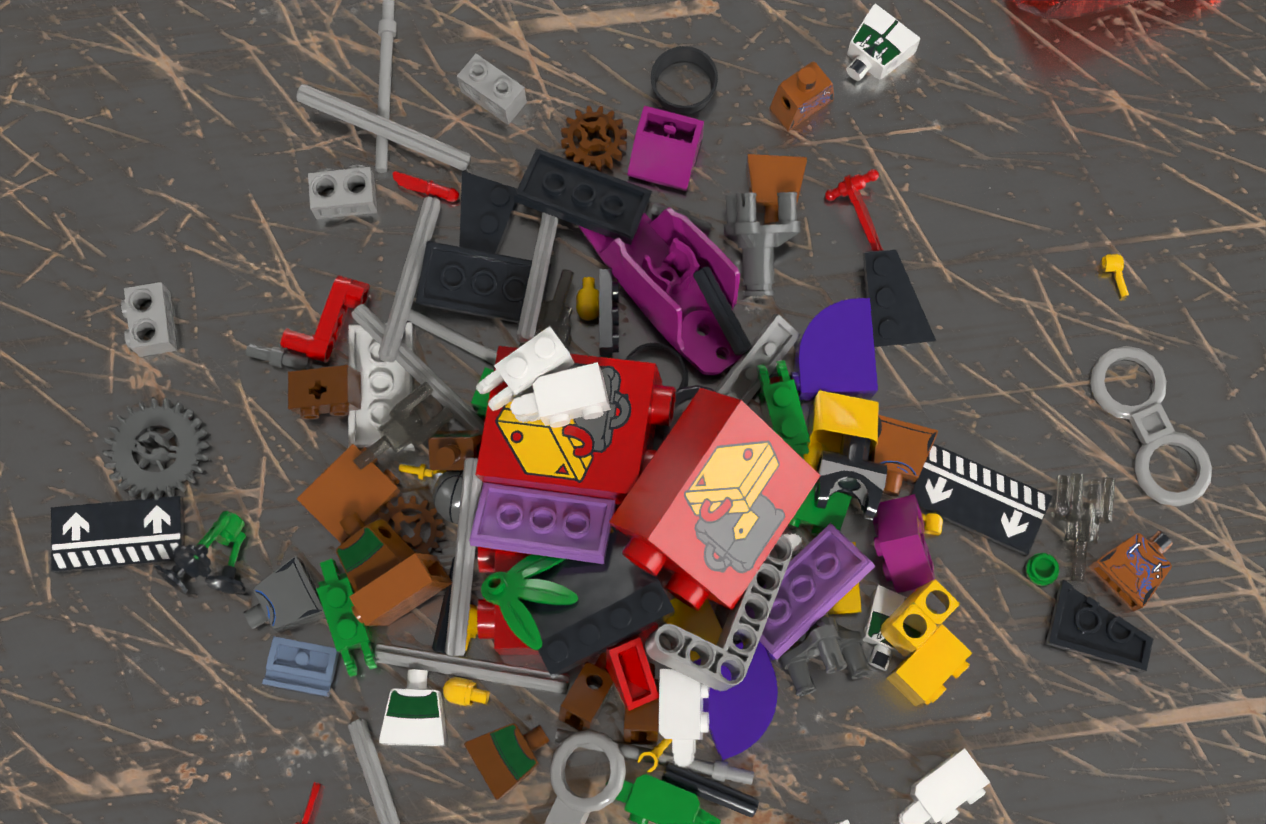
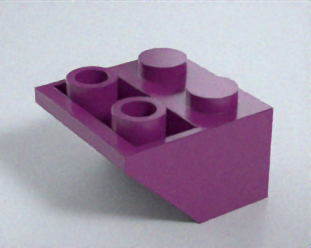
M644 106L635 134L627 176L687 191L703 138L704 121Z

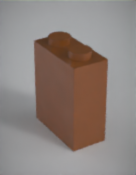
M354 444L296 498L341 544L349 539V536L340 524L341 520L357 512L366 526L379 518L377 515L379 512L384 513L388 509L386 505L388 502L393 504L402 495V492L397 487L400 480L388 469L382 472L375 465L378 459L366 447L359 450Z
M414 553L351 595L349 598L354 605L352 606V611L357 620L366 626H389L451 585L452 581L436 555Z

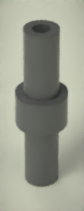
M654 202L650 214L659 216L668 207ZM678 208V210L673 209L675 212L685 215L704 234L709 235L712 223L691 216L687 210Z
M248 344L246 348V356L269 361V365L281 368L286 365L302 370L309 369L310 358L290 354L287 349L275 346L270 349L253 344Z

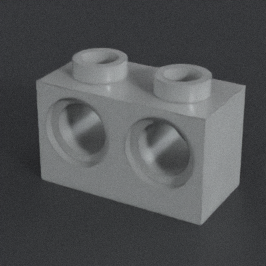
M476 53L457 75L460 91L507 125L512 122L527 103L524 86Z
M352 165L343 170L322 168L315 173H308L310 209L316 219L378 213L375 177L370 167ZM356 185H365L361 192H351ZM334 188L330 195L321 196L324 189Z
M162 282L124 288L125 299L121 300V309L124 318H127L128 329L124 331L127 347L131 348L139 357L177 351L171 293ZM152 300L148 309L140 311V307L145 301ZM149 330H155V335L150 340L144 341V335Z

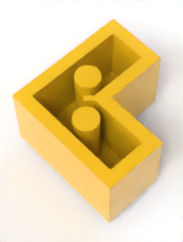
M941 624L886 679L914 706L922 703L928 705L931 702L934 703L945 692L947 688L943 683L951 675L956 679L969 667L970 664L966 659L972 652Z

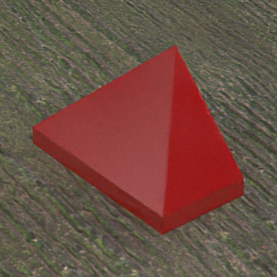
M639 635L607 648L606 669L628 711L659 698Z

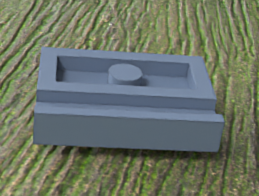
M273 636L266 664V674L262 684L329 697L339 652L333 647Z

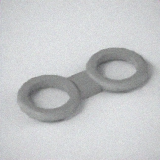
M1123 346L1110 349L1098 358L1092 368L1090 386L1095 400L1102 409L1117 418L1128 419L1142 444L1136 454L1134 468L1138 484L1150 498L1160 504L1181 506L1193 503L1205 493L1209 486L1212 465L1207 451L1199 441L1186 433L1175 432L1161 405L1166 394L1167 385L1163 367L1153 355L1141 348ZM1130 360L1142 365L1150 374L1152 381V392L1148 400L1143 404L1135 406L1122 405L1115 401L1107 392L1104 383L1105 372L1111 364L1116 361ZM1170 444L1180 446L1190 453L1197 466V477L1191 488L1187 491L1176 493L1166 491L1156 484L1149 470L1150 457L1155 449Z
M591 729L575 732L562 740L553 753L550 765V778L557 798L545 824H585L590 812L599 811L611 804L622 790L626 776L625 759L618 744L605 733ZM586 744L597 745L606 753L611 768L608 784L601 793L591 798L577 796L570 790L565 779V766L568 757L573 750Z

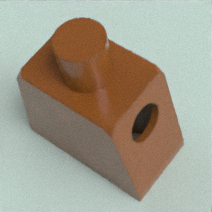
M748 154L746 162L749 193H757L756 213H764V225H776V222L779 221L777 193L797 192L798 202L807 157Z

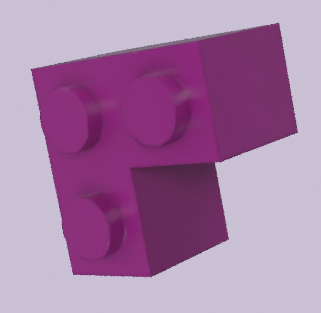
M913 494L880 502L877 516L873 518V525L877 537H874V546L878 557L884 556L883 571L886 581H892L896 593L915 590L934 580V564L925 540L924 520L916 495Z

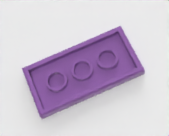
M483 482L469 539L470 546L604 564L612 526L609 521L614 515L615 500Z
M830 523L789 562L759 641L778 659L860 582L875 565ZM745 605L746 614L754 619L753 609Z

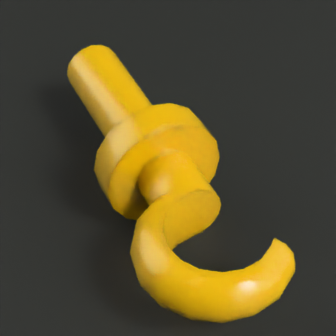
M422 463L420 467L406 464L399 465V472L416 474L420 480H424L425 476L432 477L436 473L447 471L427 469L426 464Z

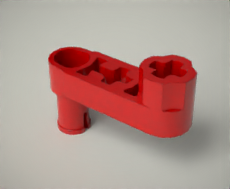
M338 275L332 285L315 334L310 336L286 328L282 334L280 346L305 353L307 358L327 363L337 342L348 309H355L360 304L366 306L370 285Z

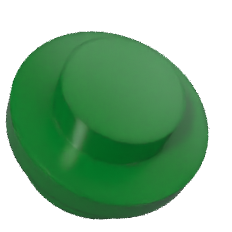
M1037 553L1030 557L1026 563L1027 577L1036 585H1049L1059 575V564L1050 554Z

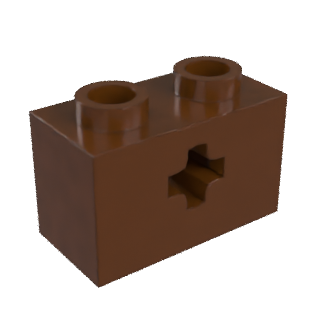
M349 365L288 372V409L299 414L300 418L309 420L320 418V414L330 413L332 416H347L349 411L361 410V372Z

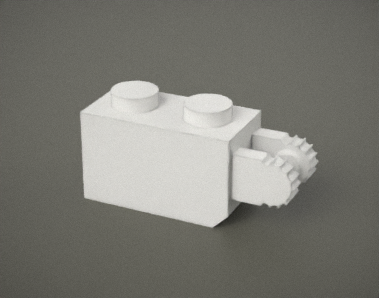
M549 326L495 364L496 370L485 379H482L477 384L476 389L480 394H485L505 381L508 387L491 398L488 403L491 410H498L514 398L533 393V384L538 377L567 370L575 363L568 350Z
M598 362L540 376L533 384V393L514 398L510 404L511 412L519 422L527 423L528 421L542 420L545 426L550 425L553 428L568 425L571 419L579 417L595 419L601 417L604 414L603 411L611 410L603 373Z
M660 669L659 733L665 739H672V753H674L672 757L675 764H678V767H687L695 761L696 740H703V733L709 732V712H703V698H709V687L676 670Z
M960 749L911 785L910 796L914 802L904 808V811H901L899 817H897L899 819L898 822L900 824H924L929 820L930 823L940 821L942 824H946L959 814L956 808L966 800L969 804H972L986 793L983 787L989 784L990 781L966 749Z

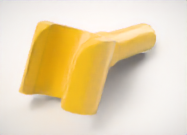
M1107 254L1101 260L1103 272H1113L1121 297L1128 296L1129 293L1122 273L1124 259L1118 254Z
M922 513L925 522V533L936 536L941 535L943 525L941 516L933 513Z
M664 738L651 751L642 753L638 758V763L644 756L650 755L654 759V766L647 772L655 770L658 766V758L671 744L672 739Z

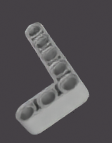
M781 535L773 547L778 558L775 559L770 554L767 556L733 610H730L717 645L676 625L664 624L652 632L646 639L645 648L649 657L714 690L726 691L742 682L747 674L792 557L793 548L789 539ZM757 576L765 580L766 589L759 586L756 579ZM745 605L753 609L754 619L746 614ZM659 635L665 636L669 640L670 650L661 647ZM733 635L741 638L743 649L735 646ZM690 650L699 654L701 658L700 665L692 662ZM721 665L726 666L730 670L731 680H727L722 676Z

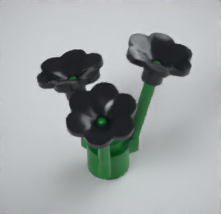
M223 511L208 533L196 546L187 545L185 547L178 545L174 549L176 555L174 561L176 564L171 570L162 568L157 564L153 568L159 576L183 594L188 592L181 580L185 573L192 577H198L199 575L206 577L205 582L212 589L228 594H244L246 590L243 586L244 584L234 580L237 570L235 563L240 546L246 537V534L241 532L245 522L238 515L229 511ZM214 540L223 545H229L230 542H234L228 564L224 566L222 574L209 576L211 573L209 567L211 561L206 556L209 546Z

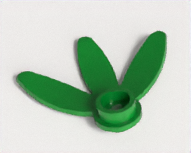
M531 554L514 565L508 573L495 572L489 575L481 586V594L484 599L499 605L510 629L522 642L533 650H539L542 647V639L532 615L519 599L553 605H571L576 603L578 595L570 589L547 580L528 579L564 561L565 559Z

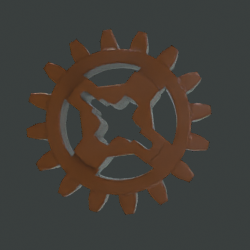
M587 106L585 114H582L578 109L575 110L576 119L567 117L566 125L568 128L561 129V135L564 138L561 140V147L566 149L565 158H574L573 162L584 164L585 167L589 168L594 166L600 172L604 164L612 169V159L621 161V151L627 149V142L625 141L627 139V130L622 129L623 120L617 119L614 121L615 112L611 110L606 115L603 112V106H599L597 112H593L591 106ZM610 130L612 131L615 137L614 143L611 142V138L608 137ZM574 136H577V140L580 141L578 149L573 142Z
M411 496L409 503H406L402 497H398V506L394 507L388 502L386 505L389 512L387 514L382 512L377 514L380 519L385 520L389 525L392 521L395 522L394 531L409 547L417 550L414 551L415 553L431 555L430 551L432 549L436 551L442 549L436 541L437 539H445V534L438 531V528L443 527L445 523L443 519H435L439 514L436 508L428 511L430 505L428 500L425 499L418 505L416 496ZM408 511L419 512L415 516H405L403 514ZM407 526H410L415 533L411 538L406 535L404 530ZM431 527L430 537L427 543H425V531Z

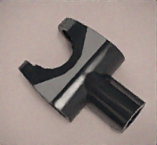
M843 434L839 454L822 450L816 471L821 476L814 485V505L816 508L825 509L828 499L833 493L848 492L858 499L861 511H863V519L873 520L885 488L887 465L868 461L871 439Z

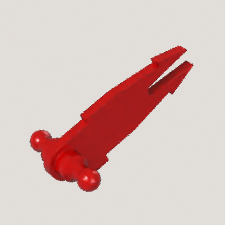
M875 169L869 170L864 175L857 174L852 176L849 174L845 176L844 181L838 183L836 188L826 191L825 198L828 201H834L839 196L846 197L849 195L872 251H883L874 224L859 191L865 188L866 183L878 179L879 173Z

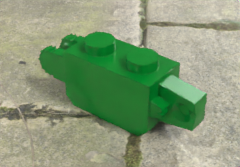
M785 360L776 361V372L780 383L770 384L766 366L764 364L757 365V374L761 386L759 397L765 423L804 459L803 455L809 453L808 445L810 438L794 379L790 380Z
M333 558L321 562L320 566L325 580L318 582L319 588L316 589L336 651L341 653L349 676L352 677L358 673L357 664L351 651L362 648L364 660L369 669L377 668V662L371 646L374 643L370 627L360 623L353 614L352 606L354 605L349 597L355 592L346 573L340 574L336 561Z
M647 774L637 777L634 784L624 780L623 788L615 798L626 803L624 811L630 813L628 820L638 824H648L649 821L656 824L721 823L720 819L699 807L700 802L696 794Z

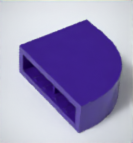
M854 298L836 302L819 312L809 323L797 345L794 357V372L790 373V380L794 379L799 400H814L819 390L861 399L872 398L876 394L878 382L870 298Z
M760 641L743 681L726 691H718L709 687V698H703V712H709V731L721 761L744 752L756 743L769 727L776 710L778 688L776 675L771 661L775 660V657ZM743 642L736 644L735 646L739 649H743ZM701 658L693 661V663L700 665ZM721 665L722 676L727 680H731L730 670L726 666Z

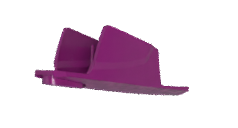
M668 207L652 221L644 213L631 245L622 242L620 238L613 239L579 226L608 269H612L614 277L664 338L697 370L705 375L717 376L738 361L742 354L738 356L734 354L693 274L701 268L709 266L729 304L734 309L739 291L740 272L731 260L685 215L677 213ZM697 331L703 332L705 336L698 334ZM717 355H722L725 359H720Z

